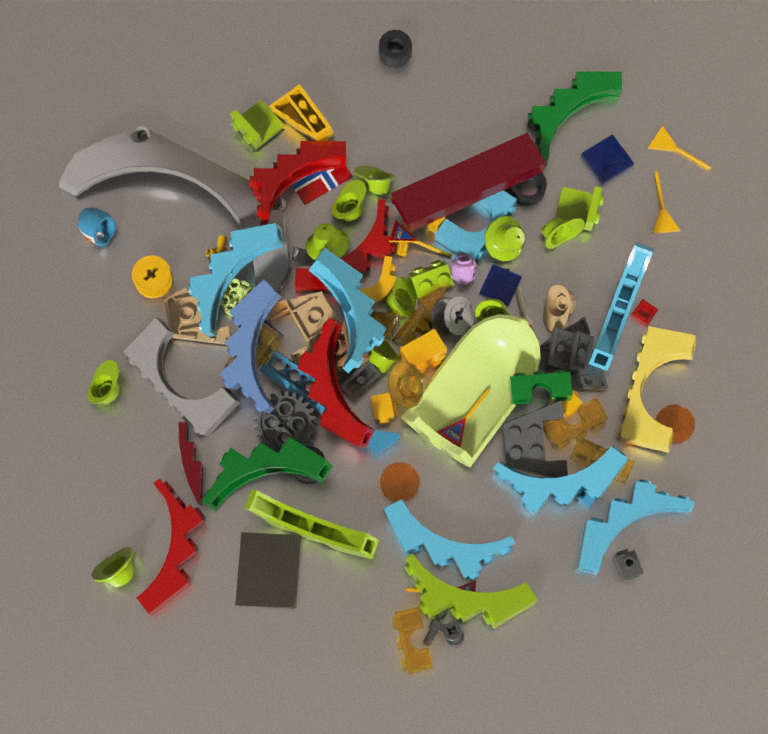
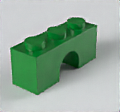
M556 370L549 374L538 371L534 372L533 375L515 373L509 378L511 405L531 403L532 391L538 387L545 388L549 392L551 402L559 400L571 401L573 396L570 372H565L564 370Z

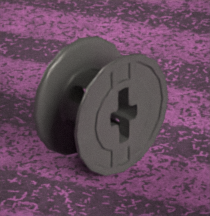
M443 297L434 304L432 322L434 328L441 335H463L472 327L474 312L472 305L464 297Z

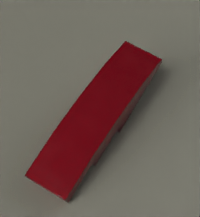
M178 422L179 446L187 481L198 505H203L204 465L201 461H196L195 443L188 442L189 426L187 422Z

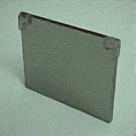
M241 532L236 606L297 609L302 536L298 534Z

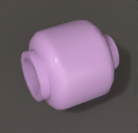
M458 255L451 263L452 279L461 285L472 282L476 278L475 260L469 255Z

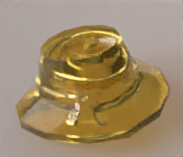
M407 361L396 364L389 373L388 389L390 397L401 407L409 409L417 406L427 390V378L419 371L415 364Z

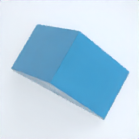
M374 430L367 446L374 456L378 458L399 443L400 434Z

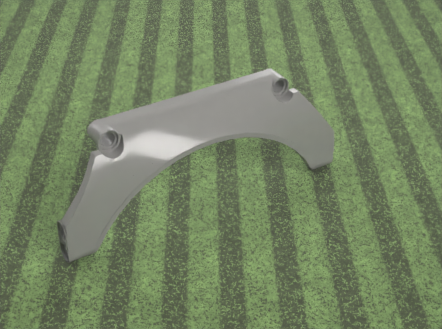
M143 126L137 127L132 135L127 132H121L75 153L59 181L60 189L78 196L93 185L122 174L135 172L171 174L194 182L210 192L229 210L241 229L262 226L261 217H257V205H261V202H257V196H254V190L250 188V180ZM147 132V138L141 140L142 133ZM281 196L278 198L280 201L279 206L272 208L269 224L276 223L282 228L284 247L268 251L253 260L256 286L265 279L279 294L292 270L286 236L285 215L282 212L286 207V202Z

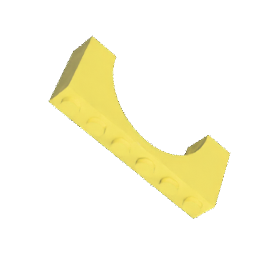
M651 326L648 327L647 332H644L642 337L644 347L643 350H639L637 357L639 366L638 369H634L632 380H635L634 385L628 391L629 405H625L623 417H625L624 424H620L618 430L622 443L669 453L674 435L673 428L658 423L647 413L642 404V388L650 373L660 365L679 359L692 360L697 342L696 335Z

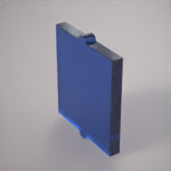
M493 264L479 294L490 299H498L508 307L522 276L509 271L508 268L504 269Z

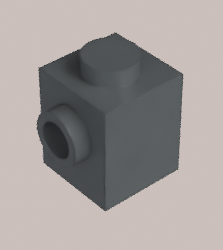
M628 549L616 553L617 556L613 559L621 582L639 577L644 573L635 550L629 552Z

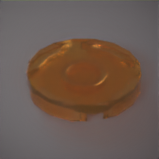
M674 404L662 408L655 419L658 423L673 428L674 435L671 444H681L687 441L695 429V420L692 413L687 408L681 407V405Z
M397 462L387 466L380 477V488L384 496L394 502L401 499L403 502L411 500L420 487L417 471L411 465L404 462Z

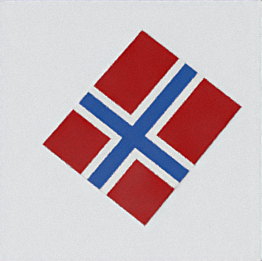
M347 167L344 169H330L305 176L291 185L304 205L353 178Z

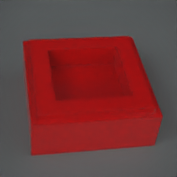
M642 299L631 316L645 326H648L659 309Z

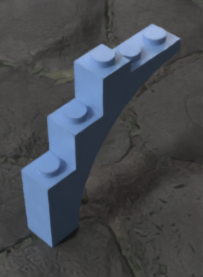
M265 279L229 312L233 316L231 320L239 329L224 343L229 347L227 352L235 359L219 374L224 378L222 382L227 388L240 389L247 398L251 397L255 401L253 405L259 412L262 413L264 411L270 414L275 408L266 397L259 381L256 368V349L263 323L271 309L282 296Z

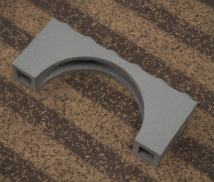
M154 318L123 351L128 356L126 359L130 364L136 365L140 369L139 373L146 380L150 379L153 383L152 387L158 393H163L167 397L165 399L166 402L180 411V417L185 421H189L193 425L192 429L198 435L209 436L241 401L225 387H221L214 394L202 399L190 400L179 395L168 383L163 367L166 347L175 332L162 319Z

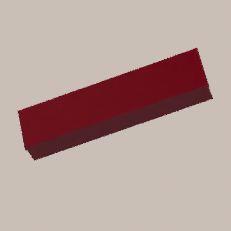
M527 132L392 192L391 202L397 208L410 233L543 173L546 162Z

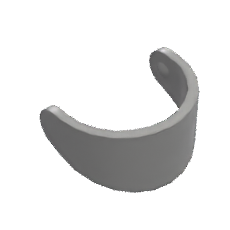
M293 246L292 260L302 265L311 266L315 260L308 256L307 250Z

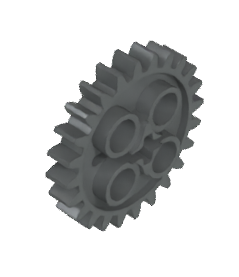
M287 390L285 395L282 391H278V397L274 393L270 394L271 400L269 399V401L277 409L279 415L274 410L270 414L264 411L262 413L255 411L259 419H254L253 421L259 423V426L255 427L254 430H260L256 437H263L261 443H268L267 447L270 449L274 447L276 453L280 451L284 443L281 438L283 432H286L289 437L304 446H308L306 441L313 442L310 435L317 434L316 431L312 430L313 427L318 426L317 423H313V420L317 419L318 416H312V412L316 409H309L311 401L304 403L305 396L298 398V392H294L292 396L290 390ZM286 403L289 404L291 408L289 414H286L283 411V407ZM271 416L274 417L276 420V424L274 427L270 426L269 424V418ZM285 419H288V422H287V425H288V426H285V427H284V425H283V424L285 423L284 420H285ZM297 419H301L303 421L302 429L297 428Z

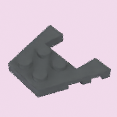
M585 317L564 329L573 333L578 331L590 335ZM550 339L539 345L541 356L539 370L545 372V374L558 370L545 366ZM603 371L587 376L570 372L573 389H608Z
M562 400L503 423L506 464L556 477L568 476L567 460H545L543 420L564 419Z

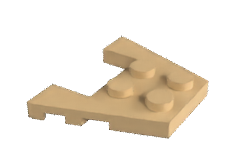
M184 288L164 299L168 326L175 332L172 338L225 344L224 342L231 337L229 326L217 328V336L208 337L201 332L199 326L201 320V313L198 310L199 301L190 295L188 288Z
M322 291L299 296L295 299L281 300L274 305L268 314V317L273 322L290 312L305 338L307 345L290 355L297 365H299L300 356L305 351L313 352L314 343L319 339L322 333V326L328 318L338 320Z

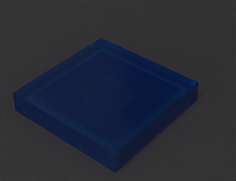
M613 134L581 153L582 158L602 185L634 166V162Z

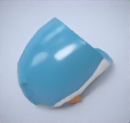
M93 207L85 208L79 213L77 225L85 239H90L101 247L107 246L116 230V222L109 213ZM96 233L104 234L103 239L97 240Z

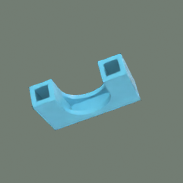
M504 190L476 202L488 211L491 222L498 217H512L517 209L515 206L517 199ZM445 219L435 233V241L456 255H469L475 261H480L485 253L483 251L485 249L484 234L488 226L479 232H468Z

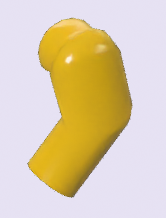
M218 236L217 247L206 251V257L210 261V254L226 252L227 237Z

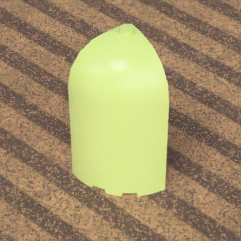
M498 314L485 318L472 326L459 340L401 418L417 433L421 432L430 438L429 442L440 450L442 448L446 449L453 459L471 467L517 405H511L510 376H513L515 373L533 375L534 372H538L541 358L540 346L533 330L528 325L529 322L521 316L518 318L512 315ZM485 390H490L465 422L461 448L437 433V431L462 420Z

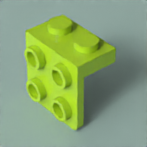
M258 101L243 114H240L237 110L230 113L233 128L236 131H240L245 141L249 145L252 144L255 149H258L284 128L282 121L263 101Z
M595 186L593 193L567 187L562 188L555 218L558 217L566 221L581 218L585 222L584 230L592 231L593 225L598 224L600 217L597 209L598 206L602 207L604 195H601L602 188Z

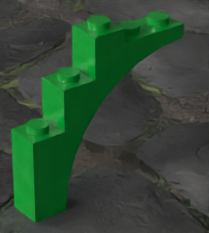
M577 71L575 79L572 78L571 89H554L553 96H550L549 106H532L531 113L527 115V123L531 124V131H536L535 141L539 142V148L537 149L546 162L545 166L548 164L550 144L558 127L569 115L590 102L604 98L620 97L622 91V72Z
M291 437L282 444L279 453H276L260 442L252 450L249 459L230 448L223 455L219 463L224 470L217 476L213 486L205 493L202 502L216 511L223 501L241 486L265 475L277 473H295L322 483L333 466L325 458Z

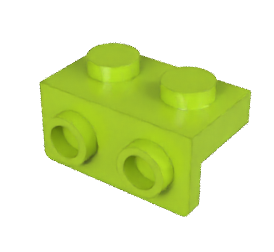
M441 260L433 261L430 263V266L425 268H414L412 273L408 274L418 299L455 286L448 264L444 261L441 262Z

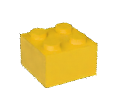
M433 329L400 348L401 362L411 378L415 376L418 378L426 374L429 368L441 366L446 359L447 348L437 331Z

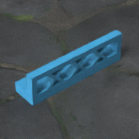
M275 351L268 363L263 364L259 371L284 389L290 390L291 394L298 392V398L305 396L304 403L311 401L309 406L315 408L322 415L327 407L309 398L310 392L305 387V381L311 380L315 382L316 378L297 369L298 365L280 352ZM277 357L283 360L285 369L277 370L272 366ZM296 369L300 374V380H291L289 370Z

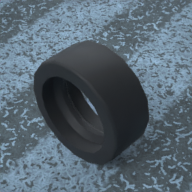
M543 173L532 177L539 183V191L534 195L522 194L518 191L517 184L510 187V193L517 199L518 203L534 205L544 197L547 182Z

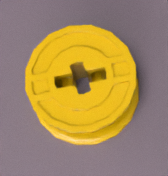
M144 256L136 262L132 270V280L139 293L145 297H161L172 287L173 276L170 267L159 256Z

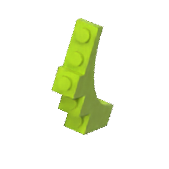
M251 489L244 509L266 520L265 522L278 529L294 532L307 540L326 544L340 552L372 559L379 542L378 539L368 533L317 518L254 489Z
M414 554L407 556L405 559V571L415 579V586L419 593H423L420 596L419 608L430 619L451 607L450 611L456 620L459 619L461 624L483 612L484 621L487 625L491 624L493 629L534 606L537 601V597L527 582L498 592L480 593L467 591L448 585L436 578L421 565Z

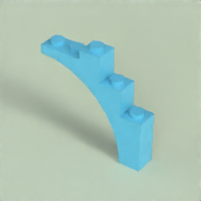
M273 223L231 231V238L229 239L231 251L210 254L209 269L211 274L190 277L188 290L190 295L199 301L198 310L201 313L199 326L203 334L208 337L217 336V317L220 303L226 289L240 270L258 256L284 247L282 228L278 224Z
M635 242L589 361L590 365L608 371L633 301L653 254V248Z
M324 248L311 265L309 271L331 291L345 316L349 334V348L342 369L349 373L354 367L358 368L364 360L362 355H366L375 345L379 347L385 339L383 334L387 328L370 316L373 312L371 307L375 301L358 290L361 286L359 281L363 275Z
M611 446L600 459L589 467L572 475L552 478L522 473L502 461L497 462L493 469L497 471L496 475L499 478L513 483L512 487L516 491L525 493L520 500L524 502L523 506L531 512H538L552 494L555 495L554 499L561 505L571 504L583 487L586 488L584 492L590 497H602L630 458L615 446Z
M639 479V481H635L632 487L630 504L625 499L615 498V500H611L609 503L606 523H603V520L599 518L587 519L585 522L576 570L597 574L610 542L628 524L643 516L657 512L679 511L690 513L694 509L695 501H691L689 497L682 495L673 497L670 496V493L664 491L655 493L656 485L651 484L649 480Z
M402 499L383 508V512L405 555L408 553L410 555L416 554L421 551L420 547L423 546L434 567L438 565L440 568L445 567L453 559L463 580L468 578L471 581L479 577V572L483 569L480 564L481 562L485 565L494 560L493 556L499 553L503 556L511 552V547L515 545L512 536L484 544H464L443 538L420 524L409 512Z

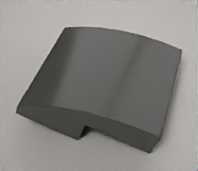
M557 327L553 328L545 366L586 375L588 373L594 336L578 331L573 333Z
M369 360L359 368L352 369L349 373L347 371L336 373L341 391L352 401L382 375Z

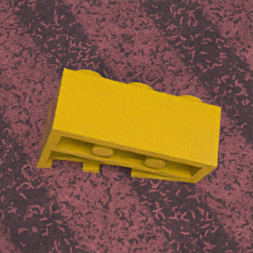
M300 84L269 106L277 117L312 141H327L335 135L329 123Z

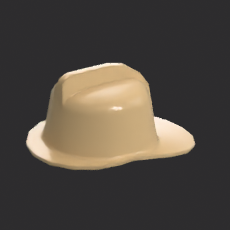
M554 285L548 291L543 321L546 328L550 331L555 327L562 329L568 320V316L575 310L576 300L572 291H568L562 285Z

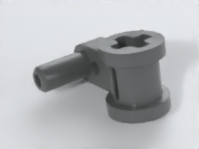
M448 609L439 613L435 619H432L428 626L429 631L423 640L425 645H431L436 633L443 635L447 643L453 647L460 646L464 642V633L458 623H442L448 613Z

